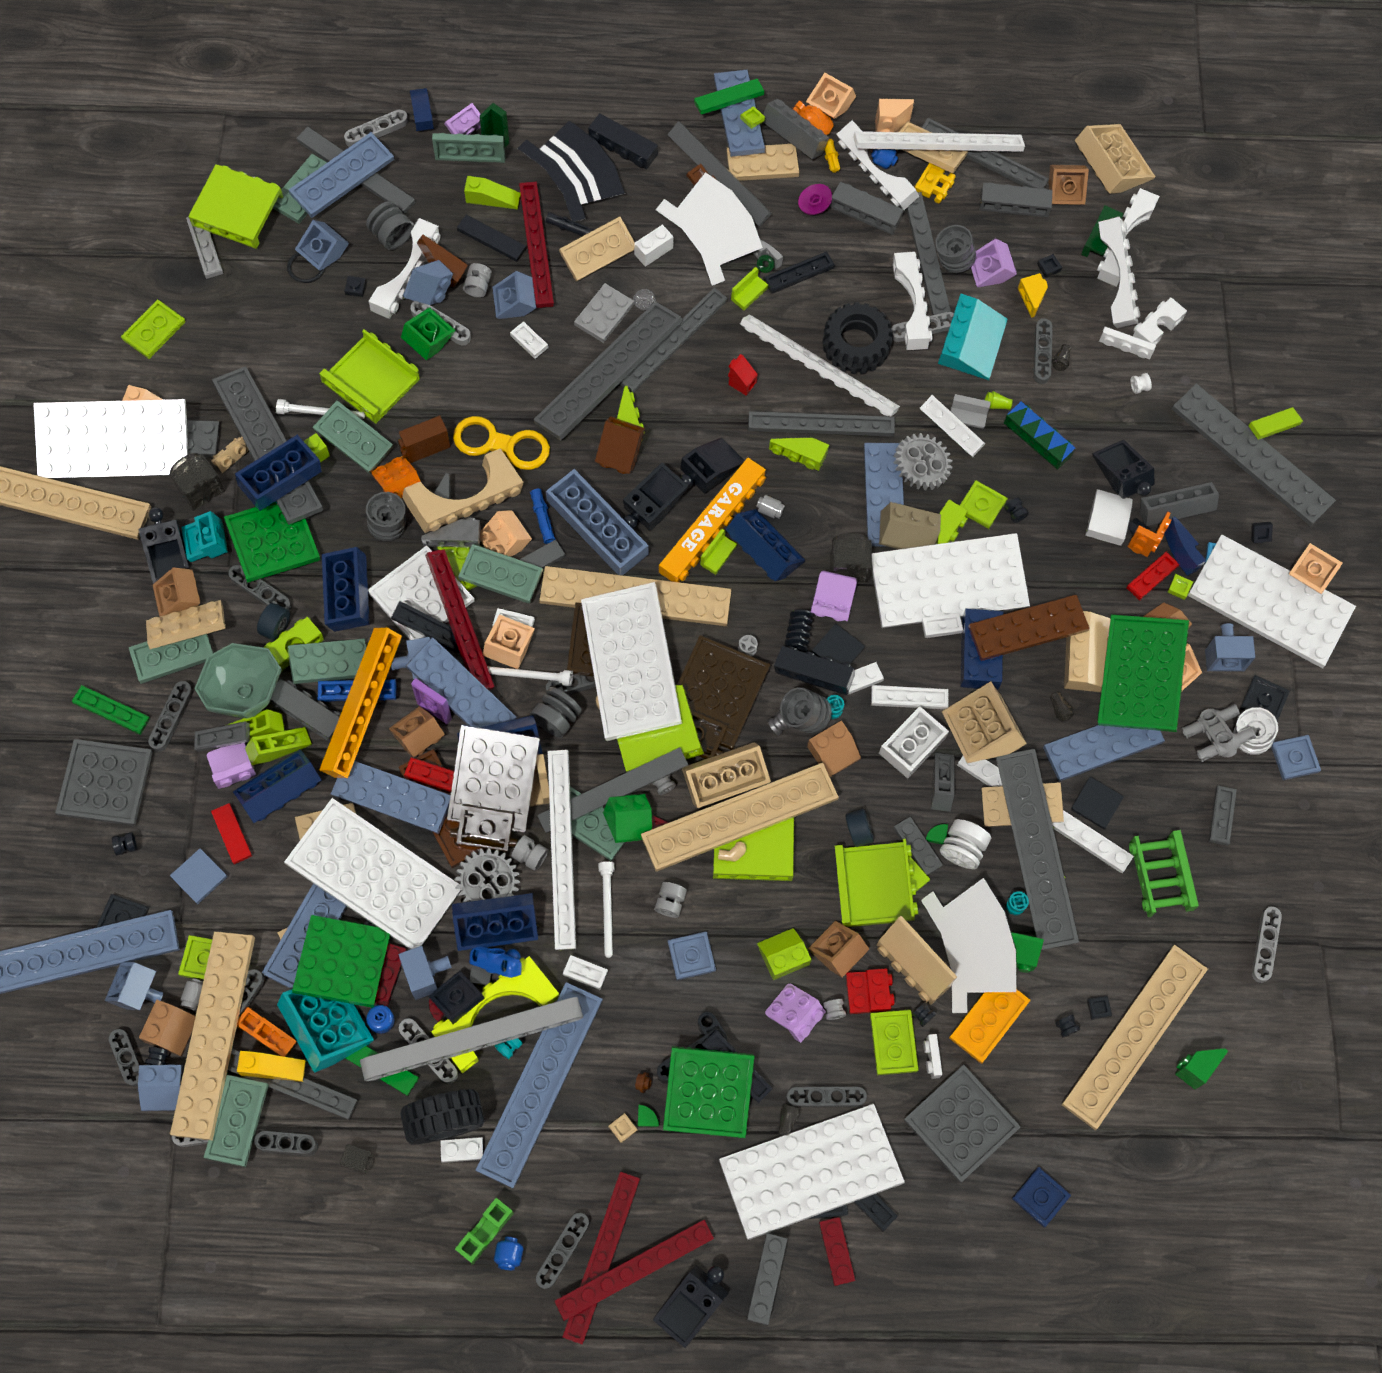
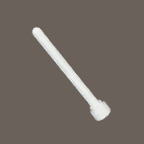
M278 399L276 405L277 414H285L291 411L324 415L330 409L294 405L283 399ZM351 411L360 419L365 418L364 412Z
M487 666L489 673L492 675L559 681L564 686H571L573 681V672L569 670H564L560 673Z
M600 862L598 864L599 872L603 876L605 956L610 958L613 955L611 876L614 872V863Z

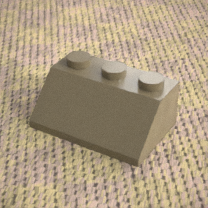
M890 502L880 511L879 544L896 549L935 545L940 533L941 514Z

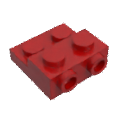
M887 969L846 973L849 1014L890 1012L891 1006H894V994L889 992V986H892V974H888Z

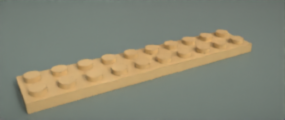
M0 467V505L139 540L140 534L138 529L143 528L148 512L151 509L149 503Z
M545 566L539 601L541 604L575 608V602L582 603L581 599L655 582L663 619L727 626L731 589Z
M820 763L642 833L641 838L657 872L836 801L839 797L824 764Z
M214 932L170 1132L171 1136L213 1141L255 941L253 935Z
M1174 945L1064 1100L1062 1106L1091 1128L1097 1130L1208 969Z

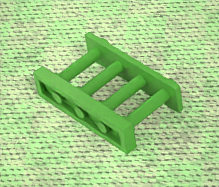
M1181 830L1173 831L1167 840L1140 844L1139 836H1135L1129 843V851L1134 856L1144 899L1142 900V907L1144 912H1147V917H1152L1156 913L1155 908L1175 905L1185 906L1186 912L1194 911L1199 905ZM1169 848L1172 851L1173 857L1171 859L1145 862L1142 851ZM1166 867L1176 868V878L1149 881L1147 870ZM1178 886L1181 889L1182 894L1180 897L1153 900L1151 889Z

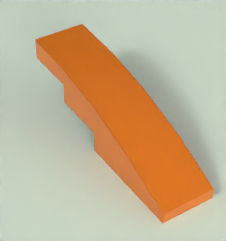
M249 1007L246 1008L238 1019L237 1026L280 1056L286 1057L297 1042Z

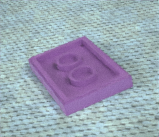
M415 678L411 684L417 704L445 724H448L452 717L447 699Z

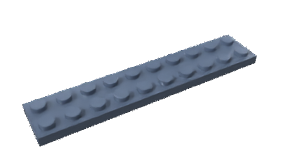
M168 910L0 951V994L117 966L122 962H133L178 951L180 948L173 911Z
M567 982L557 1002L578 997L583 1018L542 1031L476 1168V1172L514 1189L603 1001L602 998Z

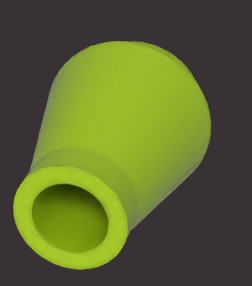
M994 391L992 393L987 392L985 401L991 402L989 409L1010 410L1012 407V399H1008Z

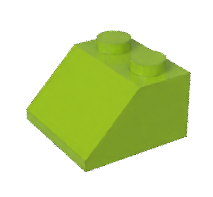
M794 928L757 943L773 980L809 966L811 963V958L804 942Z

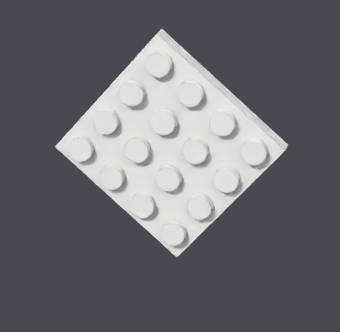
M427 545L368 589V594L390 618L398 602L401 601L443 623L449 621L425 557L427 552H432ZM456 579L465 607L475 601L474 597ZM392 620L409 640L426 637Z

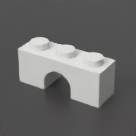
M1172 298L1166 302L1162 301L1157 307V311L1150 312L1145 318V322H1140L1133 330V337L1156 345L1164 333L1157 325H1164L1172 330L1183 320L1187 310Z

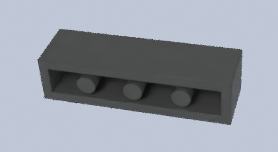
M779 99L767 103L763 114L765 116L763 123L811 159L823 154L829 137L822 130L817 129L810 121L801 117L795 110L789 108Z
M842 182L836 188L830 203V208L891 235L897 229L904 210L899 206L892 205L881 198H876L865 191H860Z
M983 183L980 192L979 210L1048 218L1052 208L1053 190L1012 186L1009 184Z
M1210 482L1141 498L1140 515L1145 525L1150 526L1161 523L1167 512L1171 513L1169 519L1173 517L1180 519L1217 510L1219 493L1213 483Z
M280 679L274 688L269 703L330 743L341 714L336 711L332 713L323 702L314 701L312 696L306 691L300 692L291 681L287 680L285 682Z
M768 1233L765 1236L746 1321L764 1326L769 1324L787 1238Z

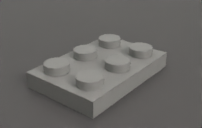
M605 283L576 318L574 325L604 343L633 307L634 300Z

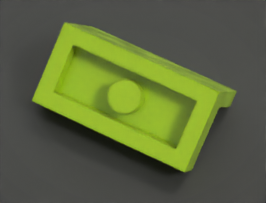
M756 267L732 288L731 301L742 310L747 309L768 289V284L758 277L759 269Z
M724 529L720 530L701 556L700 565L715 575L737 547L735 542L725 537Z

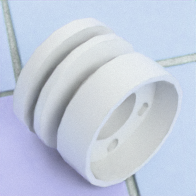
M1250 708L1245 710L1239 716L1233 733L1236 734L1252 727L1258 735L1255 739L1241 744L1239 749L1250 755H1259L1266 752L1272 746L1278 732V722L1275 716L1266 709Z
M960 819L954 820L948 832L950 837L945 839L940 853L947 860L967 869H977L979 861L983 857L982 851L986 850L991 836L986 830L972 822Z

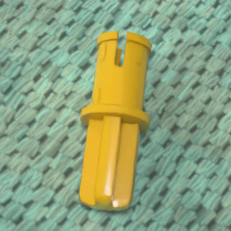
M828 139L825 147V159L828 160L830 171L836 173V171L840 170L837 158L838 152L835 150L833 139Z

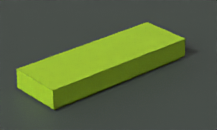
M1292 407L1255 420L1249 424V427L1259 440L1301 425L1303 420Z

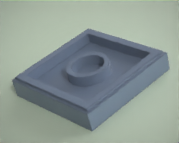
M1309 735L1273 742L1271 748L1283 780L1321 771Z
M201 849L197 850L170 875L197 904L228 877Z
M707 932L668 940L676 980L716 972Z

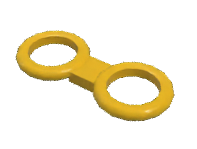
M472 416L463 419L456 426L453 435L455 446L462 453L469 456H479L486 454L488 451L493 452L501 448L514 466L524 470L540 467L549 456L550 447L548 441L541 433L534 430H523L513 436L496 432L495 426L483 417ZM474 424L485 427L489 432L488 441L483 446L477 448L466 446L461 440L463 430ZM525 438H532L538 441L542 447L540 456L530 462L518 459L513 452L516 443Z

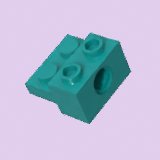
M209 511L194 517L195 522L181 527L187 560L190 562L206 556L214 558L228 552L222 519L213 512Z

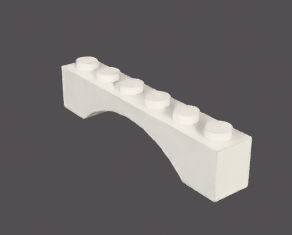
M852 120L836 134L839 138V145L844 150L847 148L850 151L848 153L854 161L858 160L860 162V168L865 173L868 171L871 174L869 176L875 184L879 183L881 185L880 190L886 196L889 194L892 197L890 200L895 206H900L905 210L919 197L918 192L906 178L895 177L879 170L871 162L867 149L856 148L853 138L854 132L863 131Z
M1141 188L1137 195L1133 194L1130 201L1132 206L1131 208L1127 207L1123 215L1125 217L1123 222H1126L1128 230L1125 236L1135 226L1149 220L1159 199L1158 195ZM1108 247L1103 256L1106 258L1105 262L1101 261L1097 271H1099L1097 279L1117 287L1120 281V268L1114 252Z
M1120 217L1100 221L1101 240L1112 249L1120 268L1119 290L1111 306L1113 324L1117 328L1138 324L1140 311L1135 304V300H1138L1136 290H1133L1135 277L1130 270V266H1133L1131 256H1128L1130 243L1125 236V233L1128 232L1127 224Z
M420 218L418 219L411 231L413 240L411 257L406 267L397 277L376 288L369 300L372 312L389 319L393 313L397 312L400 301L405 299L403 294L413 268L424 265L426 260L417 245V241L424 234L435 243H438L440 234L437 225Z
M915 252L894 253L893 258L894 277L908 291L914 306L913 315L905 327L906 350L928 349L929 342L932 341V331L928 330L930 319L929 316H926L927 302L923 300L925 290L924 287H921L922 273L918 271L920 269V260L916 259Z

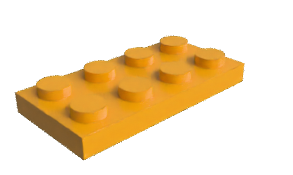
M1017 989L1016 992H984L949 1039L982 1064L1030 1002V999Z

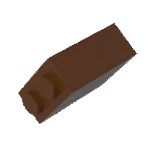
M441 416L399 431L400 439H398L400 452L403 458L408 459L409 463L450 448L448 432Z
M610 416L605 421L595 462L600 463L602 467H611L617 469L619 473L629 474L634 469L645 428Z

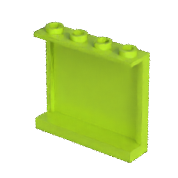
M216 164L188 217L194 227L257 249L259 245L257 237L277 198H283L281 188L275 183H267L258 177L253 178L244 172H237L227 166Z
M363 330V338L329 371L323 369L319 374L322 383L358 411L364 412L365 416L376 424L420 380L419 370L414 364L406 362L401 354L394 353L388 344L381 343L375 334Z
M675 685L682 724L617 739L626 772L679 747L685 759L704 754L683 685Z
M794 817L715 848L713 879L792 881ZM737 842L745 844L746 852L739 860L734 862L718 860L719 850L730 851Z
M903 839L901 843L850 848H843V845L835 846L842 924L844 926L854 927L894 923L900 916L906 921H915L914 915L918 914L917 902L913 903L912 895H916L915 883H911L910 876H914L913 864L908 862V857H911L912 854L911 845L906 844V839Z

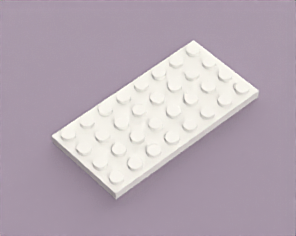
M185 399L34 403L37 474L40 477L65 478L189 474Z
M1017 533L872 553L869 555L882 628L922 623V618L960 613V617H962L965 608L1007 611L1030 607Z
M1221 535L1188 594L1189 597L1322 669L1326 665L1356 607L1327 590H1324L1322 594L1316 592L1290 576V571L1224 535Z
M655 582L581 599L606 741L682 724Z
M333 798L284 861L287 866L375 926L389 933L391 937L410 950L424 944L461 892V889H455L459 885L457 882Z
M874 1104L719 1159L747 1240L904 1184V1179Z

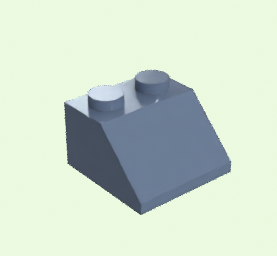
M312 220L295 250L321 271L339 259L349 243L325 222Z
M440 260L413 268L403 296L427 305L440 303L445 298V293L451 283L450 280L453 273Z
M515 271L493 286L496 318L521 317L536 309L532 277Z
M139 1065L138 1092L141 1111H175L184 1073L182 1065Z

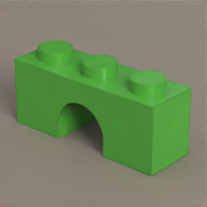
M495 1198L483 1213L479 1223L471 1232L467 1233L455 1250L470 1263L474 1264L512 1217L513 1211L499 1199Z

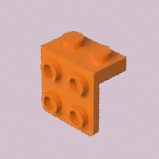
M403 456L396 457L391 462L379 466L372 471V476L384 492L397 494L401 499L404 488L421 482L416 470Z
M1166 513L1156 533L1139 525L1128 548L1148 557L1151 551L1155 552L1171 522V519H1169L1171 513Z

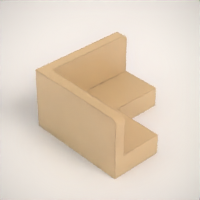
M543 754L537 756L530 807L550 803L549 785Z

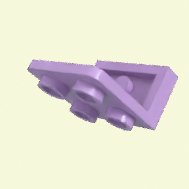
M471 103L444 124L451 134L471 135L475 129L477 131L481 128L479 119L481 114Z
M821 571L811 613L819 617H832L836 621H848L857 584L856 578Z
M245 743L221 747L207 753L213 773L212 778L218 789L228 787L233 783L247 780L256 775L246 753Z
M787 984L768 1007L765 1014L788 1029L794 1039L801 1043L810 1034V1031L817 1022L822 1019L826 1011L817 999L796 986Z

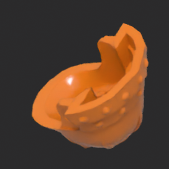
M798 101L792 109L801 117L810 121L817 129L822 130L825 135H828L833 128L831 118L817 106H805L801 101Z

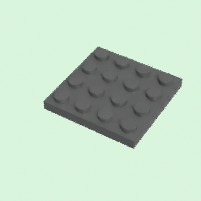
M74 739L55 814L57 816L135 826L153 751L151 749Z
M965 1065L959 1068L904 1119L907 1125L960 1183L1020 1128V1125Z

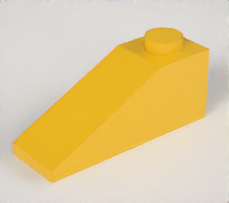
M240 1051L237 1072L241 1076L303 1082L306 1060Z

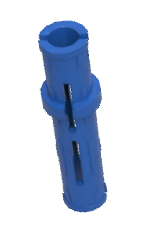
M534 489L530 492L534 505L533 511L538 518L543 542L549 544L555 540L547 513L548 506L543 499L542 490Z

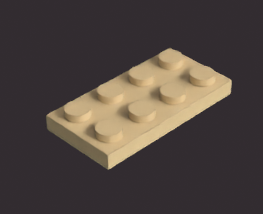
M908 121L899 131L931 133ZM900 149L951 173H954L968 153V150Z
M792 144L764 145L765 153L730 157L729 148H727L728 169L739 181L799 177L796 147Z
M618 217L560 248L559 252L577 282L634 251L635 242L621 217Z
M221 600L146 620L149 648L153 649L225 629Z
M1061 783L1043 784L1052 823L1064 822ZM1003 787L982 788L984 827L1011 826Z

